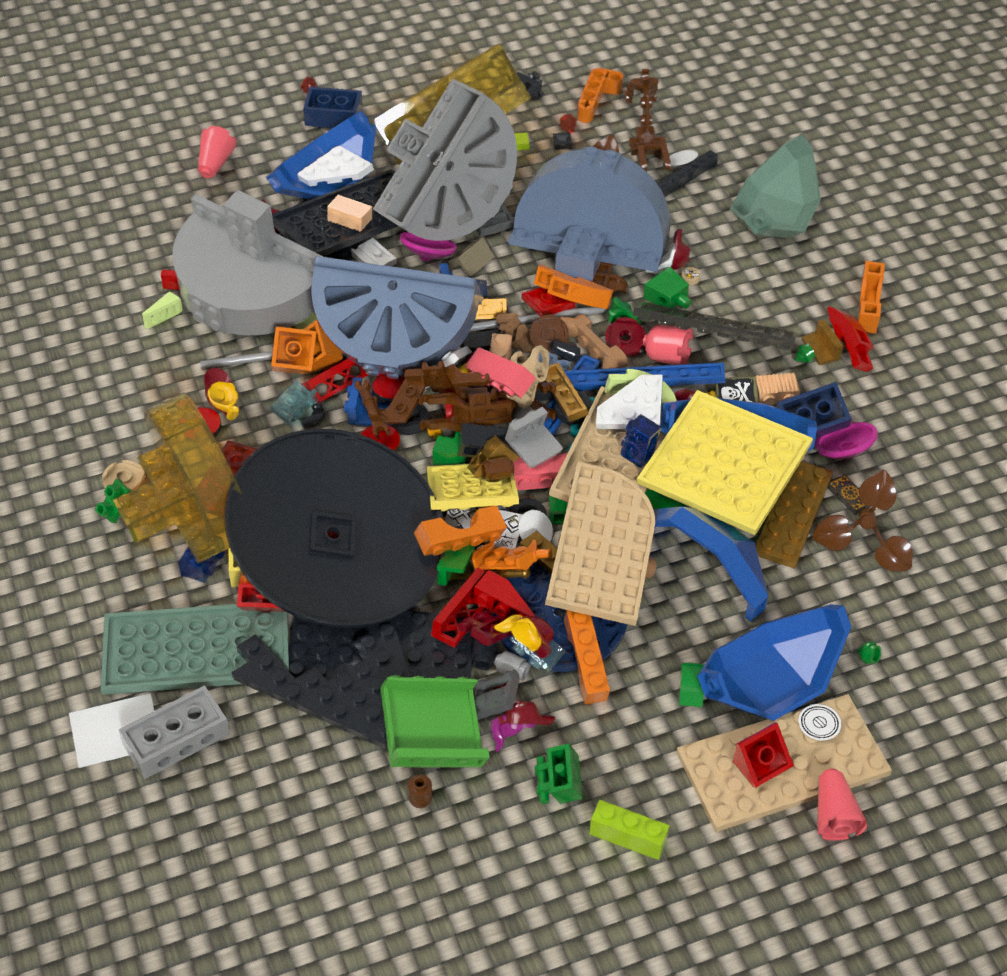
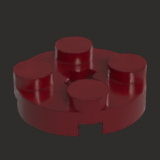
M619 318L606 329V345L609 348L617 345L625 353L626 357L636 356L643 348L645 331L635 319ZM625 333L628 334V337H631L627 341L620 339Z

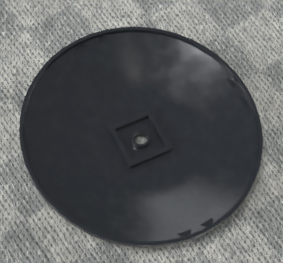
M308 429L275 438L253 452L242 464L231 483L226 498L224 516L226 537L232 555L243 575L261 595L274 605L291 615L315 624L339 628H360L387 622L402 615L415 606L430 590L439 574L437 565L445 555L444 551L439 555L429 554L424 556L414 534L422 521L436 518L443 519L441 509L431 510L430 495L434 497L435 495L426 480L406 459L394 450L371 438L356 433L335 429ZM327 532H335L338 538H330Z

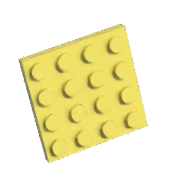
M469 464L427 467L428 485L435 497L430 495L431 510L441 509V511H446L453 508L466 510L470 507L486 508L498 505L510 507L514 504H519V496L513 473L511 478L490 481L489 479L484 480L483 476L475 477L468 469Z

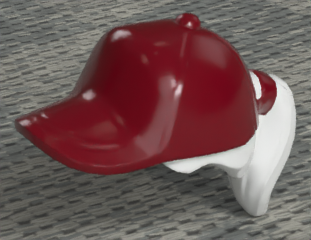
M682 229L675 231L674 242L670 244L669 251L662 257L658 272L648 270L646 272L657 276L669 267L674 271L681 269L690 261L691 249L682 242Z

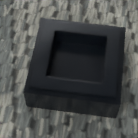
M553 133L554 150L572 149L571 133Z

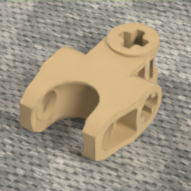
M541 345L533 348L529 358L519 351L514 353L510 361L524 366L536 377L522 398L515 395L510 397L506 394L509 399L517 402V405L521 408H527L532 404L538 383L545 381L548 374L549 353ZM539 352L542 355L541 363L539 362Z

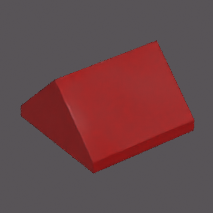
M777 722L736 744L733 763L754 788L794 766Z

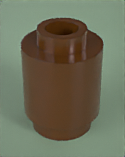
M508 457L488 459L481 464L482 476L484 480L489 479L490 481L511 478L512 473H514V463Z
M422 774L411 777L407 784L408 800L415 808H425L432 801V782L429 777Z

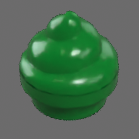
M808 343L805 345L801 344L798 346L794 360L810 363L816 355Z
M868 641L856 649L860 659L866 664H875L881 657V647L872 641Z

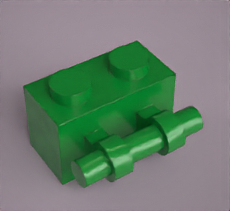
M569 743L547 748V762L544 756L536 758L535 775L538 776L536 793L539 796L540 803H549L550 794L559 804L583 799L580 762L577 752Z

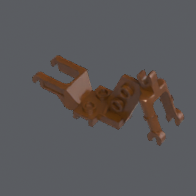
M642 69L640 78L631 79L629 86H627V91L624 93L625 103H632L635 89L643 94V97L640 99V105L643 108V115H640L641 126L636 127V138H629V146L631 147V155H637L636 160H638L639 166L647 171L645 155L652 154L662 159L664 170H670L671 162L665 137H656L654 126H649L652 125V115L649 114V108H652V102L657 101L656 92L658 91L659 83L657 78L649 77V69Z
M439 361L438 366H428L427 362L422 363V369L405 370V380L390 406L386 409H379L378 398L376 395L372 397L368 380H364L363 385H361L359 380H356L354 386L362 397L363 406H365L373 424V433L376 439L379 440L380 431L385 430L386 434L390 435L387 424L407 423L419 402L418 397L423 395L425 387H431L433 392L438 393L453 391L454 389L462 400L468 401V394L489 392L486 387L469 388L468 386H486L490 383L491 379L488 373L485 374L484 378H482L479 372L461 373L454 364L445 367L443 361ZM495 388L490 393V401L497 397Z
M540 382L537 385V389L541 390L544 394L547 391L555 393L556 384L553 382ZM498 391L497 397L491 402L489 392L468 394V403L454 392L424 394L418 397L419 405H423L424 402H427L428 405L451 404L453 405V415L449 418L421 420L419 426L420 430H424L427 427L429 430L451 429L459 432L462 423H474L483 426L512 422V413L517 402L509 399L503 391ZM534 398L530 405L532 410L543 407L548 412L545 420L548 417L555 420L556 411L549 409L542 403L540 404Z

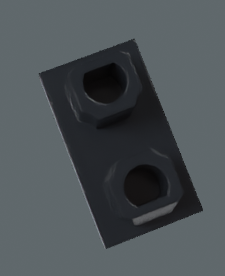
M517 71L514 74L516 79L512 84L514 92L520 94L526 89L525 97L531 101L537 96L542 98L545 95L541 89L542 80L540 79L539 72L534 71L531 74L527 73V75H524Z

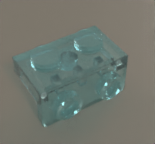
M296 380L270 406V410L289 425L293 420L297 421L303 415V410L306 407L309 409L316 402L315 395L318 391L314 388L310 392Z
M514 636L510 638V641L514 644L512 649L521 657L526 654L530 658L528 662L538 671L543 668L548 673L566 652L552 640L549 644L551 648L550 655L546 658H539L535 652L529 650L528 647L523 645Z

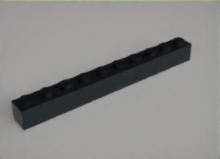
M709 150L658 182L657 184L664 197L717 165L718 155Z

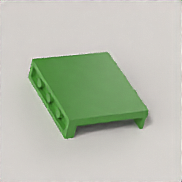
M394 675L387 677L380 689L390 767H482L490 758L488 749H482L473 688L478 683L477 679H468L467 677L447 679L444 676L435 678H424L423 676L404 678Z

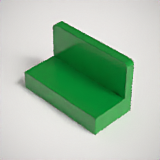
M467 545L457 551L452 549L445 551L444 557L440 559L437 565V571H439L437 577L438 585L446 586L453 572L464 573L474 552V547Z

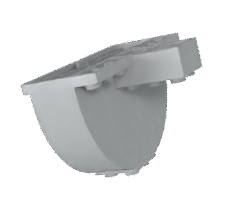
M452 78L423 128L405 119L386 151L402 162L373 210L413 235L433 241L460 238L477 230L491 217L494 218L496 213L499 212L502 203L510 194L517 165V145L514 131L503 110L484 93Z
M237 190L224 203L223 207L197 194L191 198L194 213L179 230L175 238L172 256L181 296L197 322L204 323L213 330L224 334L263 335L274 333L276 327L290 328L315 312L312 301L313 264L315 256H323L276 234L270 205L240 190Z

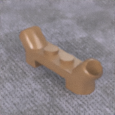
M584 314L574 318H560L567 325L569 337L575 338L580 346L591 354L592 358L600 360L602 369L625 368L628 365L625 353L617 345L609 348L591 331L592 321Z

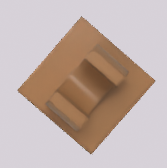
M516 313L498 314L496 318L499 329L502 330L503 334L513 336V333L517 332V326L522 325Z
M525 324L517 326V332L512 336L514 340L512 341L513 349L521 347L525 353L532 351L533 346L529 340V329Z

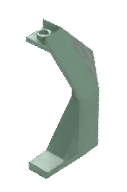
M803 134L788 140L746 178L729 209L737 220L755 235L792 238L805 232L821 201L813 147Z

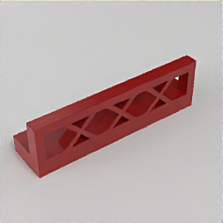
M346 359L301 385L305 391L310 389L316 402L320 403L352 385L353 377L355 376L349 375L352 365L361 366L355 364L350 359ZM361 367L359 376L355 378H364L368 374L364 373V369ZM336 374L344 376L343 385L333 384ZM320 383L328 386L326 394L322 397L315 387Z
M477 568L433 621L432 637L454 648L457 646L467 631H459L458 625L460 623H457L456 618L474 617L476 613L486 610V608L479 605L478 609L468 610L467 607L468 604H477L472 601L474 587L485 575L486 571ZM455 630L457 635L455 638H452L444 633Z

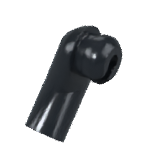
M321 403L312 405L313 412L311 416L300 419L303 429L319 424L322 421L325 409H323Z

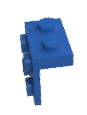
M353 377L352 386L349 385L347 390L349 401H345L344 413H348V424L372 426L373 424L367 410L363 406L362 397L354 386L356 380H359L362 385V378ZM386 401L385 403L379 402L378 404L379 409H386L390 406V402Z

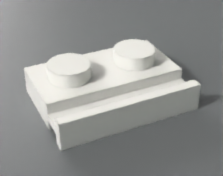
M374 238L359 245L358 249L351 250L352 256L358 262L383 266L397 264L396 257Z

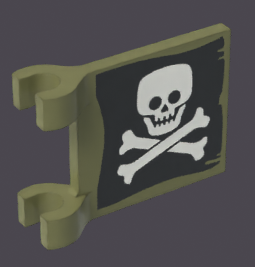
M756 377L725 378V383H715L717 398L759 403Z

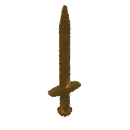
M529 568L522 571L515 569L492 571L505 579L514 577L527 579L531 574ZM473 572L452 573L449 580L468 579Z

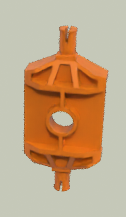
M533 540L527 548L519 546L515 549H507L506 547L495 548V543L489 542L474 550L470 560L473 561L475 570L480 568L486 572L493 569H515L522 571L527 570L539 558H551L552 550L538 549L536 540Z

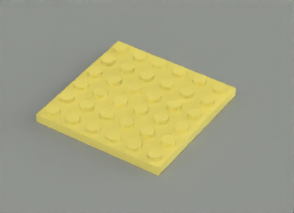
M697 390L638 476L637 484L756 535L810 448L813 438Z

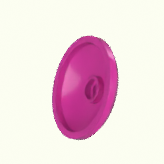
M403 232L400 236L402 244L410 252L420 256L419 258L425 261L450 256L456 252L457 248L456 244L450 240H427L417 237L410 232Z
M851 422L850 427L818 437L815 440V448L819 454L828 458L850 459L869 449L877 440L878 432L876 427L870 423Z

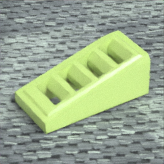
M171 292L164 295L142 313L144 327L149 329L183 311L181 299Z

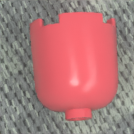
M664 324L653 326L648 335L646 334L643 339V346H646L647 356L655 362L668 365H686L692 350L688 345L689 339L693 340V331L691 328Z

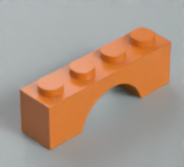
M865 261L857 321L866 332L876 334L881 312L880 296L885 263Z
M490 506L476 511L470 520L469 528L458 529L448 525L442 518L422 521L414 534L424 556L429 554L439 555L446 550L452 549L457 551L467 545L474 547L485 541L495 542L502 537L507 526L498 507Z
M566 610L564 624L568 640L573 645L577 659L579 685L584 705L607 701L610 688L591 615Z

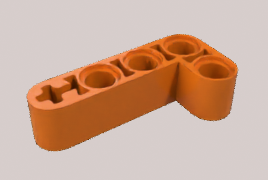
M595 68L591 71L578 102L577 119L579 122L590 123L593 120L603 93L617 95L622 92L623 74L621 72L603 68Z

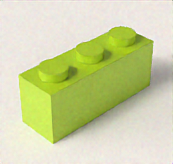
M599 800L591 818L590 835L659 860L668 839L670 825Z

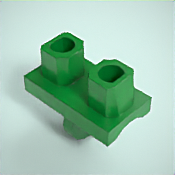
M618 297L613 298L612 307L607 312L609 315L608 320L611 324L619 318L627 317L635 319L641 325L643 317L639 313L634 314L628 302H622Z
M115 479L112 485L106 486L104 490L106 498L104 502L97 504L95 511L101 517H106L111 523H117L123 509L131 507L132 501L129 498L133 491L126 487L122 480Z

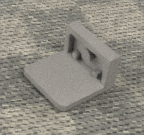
M543 407L529 411L521 419H514L508 425L509 428L505 440L529 468H535L561 453L563 449L560 443L543 425L548 413Z

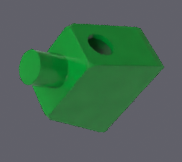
M671 267L644 284L643 298L667 311H671L678 305L683 309H687L692 302L688 298V283Z

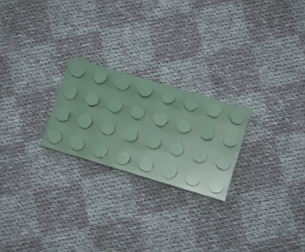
M237 604L106 613L104 615L101 693L106 695L197 688L204 685L210 687L242 684L235 681L231 672L247 663L237 652L236 646L255 634L289 671L288 613L245 611L238 608Z

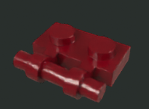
M480 611L474 617L465 618L458 625L460 632L471 631L472 637L487 646L512 635L511 631L502 633L494 628L495 625L504 621L505 618L500 615L493 617L490 611Z

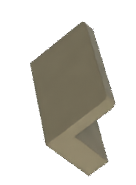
M481 238L470 243L449 260L448 263L452 268L461 265L467 276L470 277L492 260L494 254L485 240Z

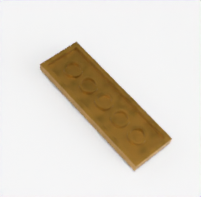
M800 462L770 511L756 545L758 557L794 569L796 568L832 478L833 471L806 462Z

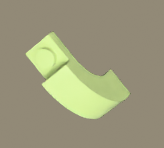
M627 369L626 374H609L605 393L606 395H614L640 375L652 374L635 369ZM665 382L662 383L661 418L663 403L677 401L673 391Z

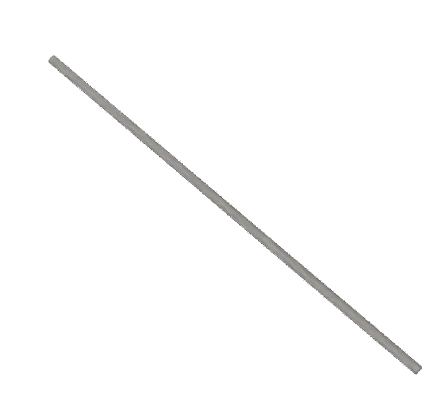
M609 304L608 309L597 307L570 309L553 315L561 318L576 317L580 314L605 313L610 310L611 306ZM534 314L518 318L521 324L533 323L541 316ZM497 320L473 323L470 331L498 328L499 324ZM273 351L200 361L201 369L270 360L272 359Z

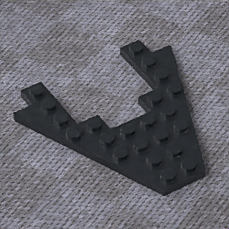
M392 619L377 625L363 627L368 633L352 642L353 649L363 660L329 682L315 667L295 679L256 634L236 646L237 652L247 663L231 672L232 678L235 681L385 750L388 748L380 688L387 677L399 675L404 678H410Z

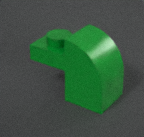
M456 431L454 438L437 436L432 451L433 465L464 464L469 459V457L458 456L460 431Z
M682 662L679 705L703 707L704 692L697 676L704 664Z

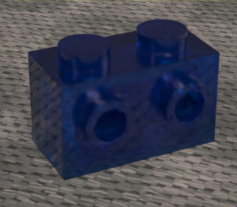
M642 414L634 420L631 419L625 428L627 432L621 442L622 450L620 455L642 468L654 454L662 427Z
M198 530L178 562L181 576L205 583L208 577L213 575L219 559H222L225 555L226 548L224 547L223 538Z

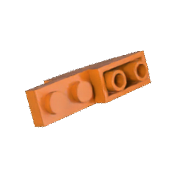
M542 264L538 266L534 284L547 289V293L597 308L608 309L613 290L581 277H571Z

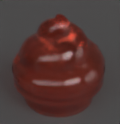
M307 76L301 84L300 88L305 94L308 93L309 87H318L313 77Z
M567 114L560 118V128L563 131L573 133L577 126L576 118L572 114Z

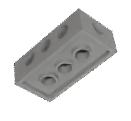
M205 685L119 729L122 744L144 780L230 735L227 718Z

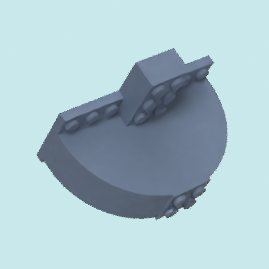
M584 147L583 149L569 151L554 157L535 173L518 204L515 213L514 229L509 237V245L557 253L555 270L574 278L581 277L589 281H593L601 262L658 272L670 238L668 204L655 180L639 165L621 156L622 153H617L614 150H600L596 147Z
M315 256L312 301L317 319L324 332L339 351L352 362L361 366L368 375L378 376L380 373L386 374L388 378L398 379L399 376L405 377V370L422 369V363L427 362L428 366L437 365L448 352L456 350L465 340L475 321L478 306L482 305L483 302L482 293L474 278Z

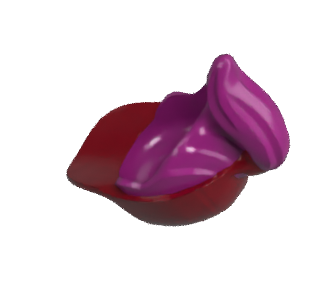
M517 700L513 705V709L506 711L505 715L493 719L491 723V731L496 743L495 751L499 752L503 748L506 737L514 736L524 728H533L536 724H552L556 717L540 714L533 701Z

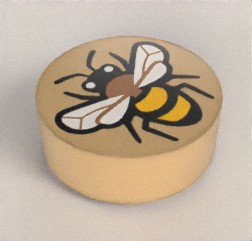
M687 267L682 270L681 277L688 285H695L700 281L701 273L698 269Z

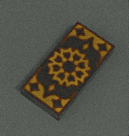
M846 475L828 483V489L854 515L859 514L865 508L871 507L861 502L859 488Z

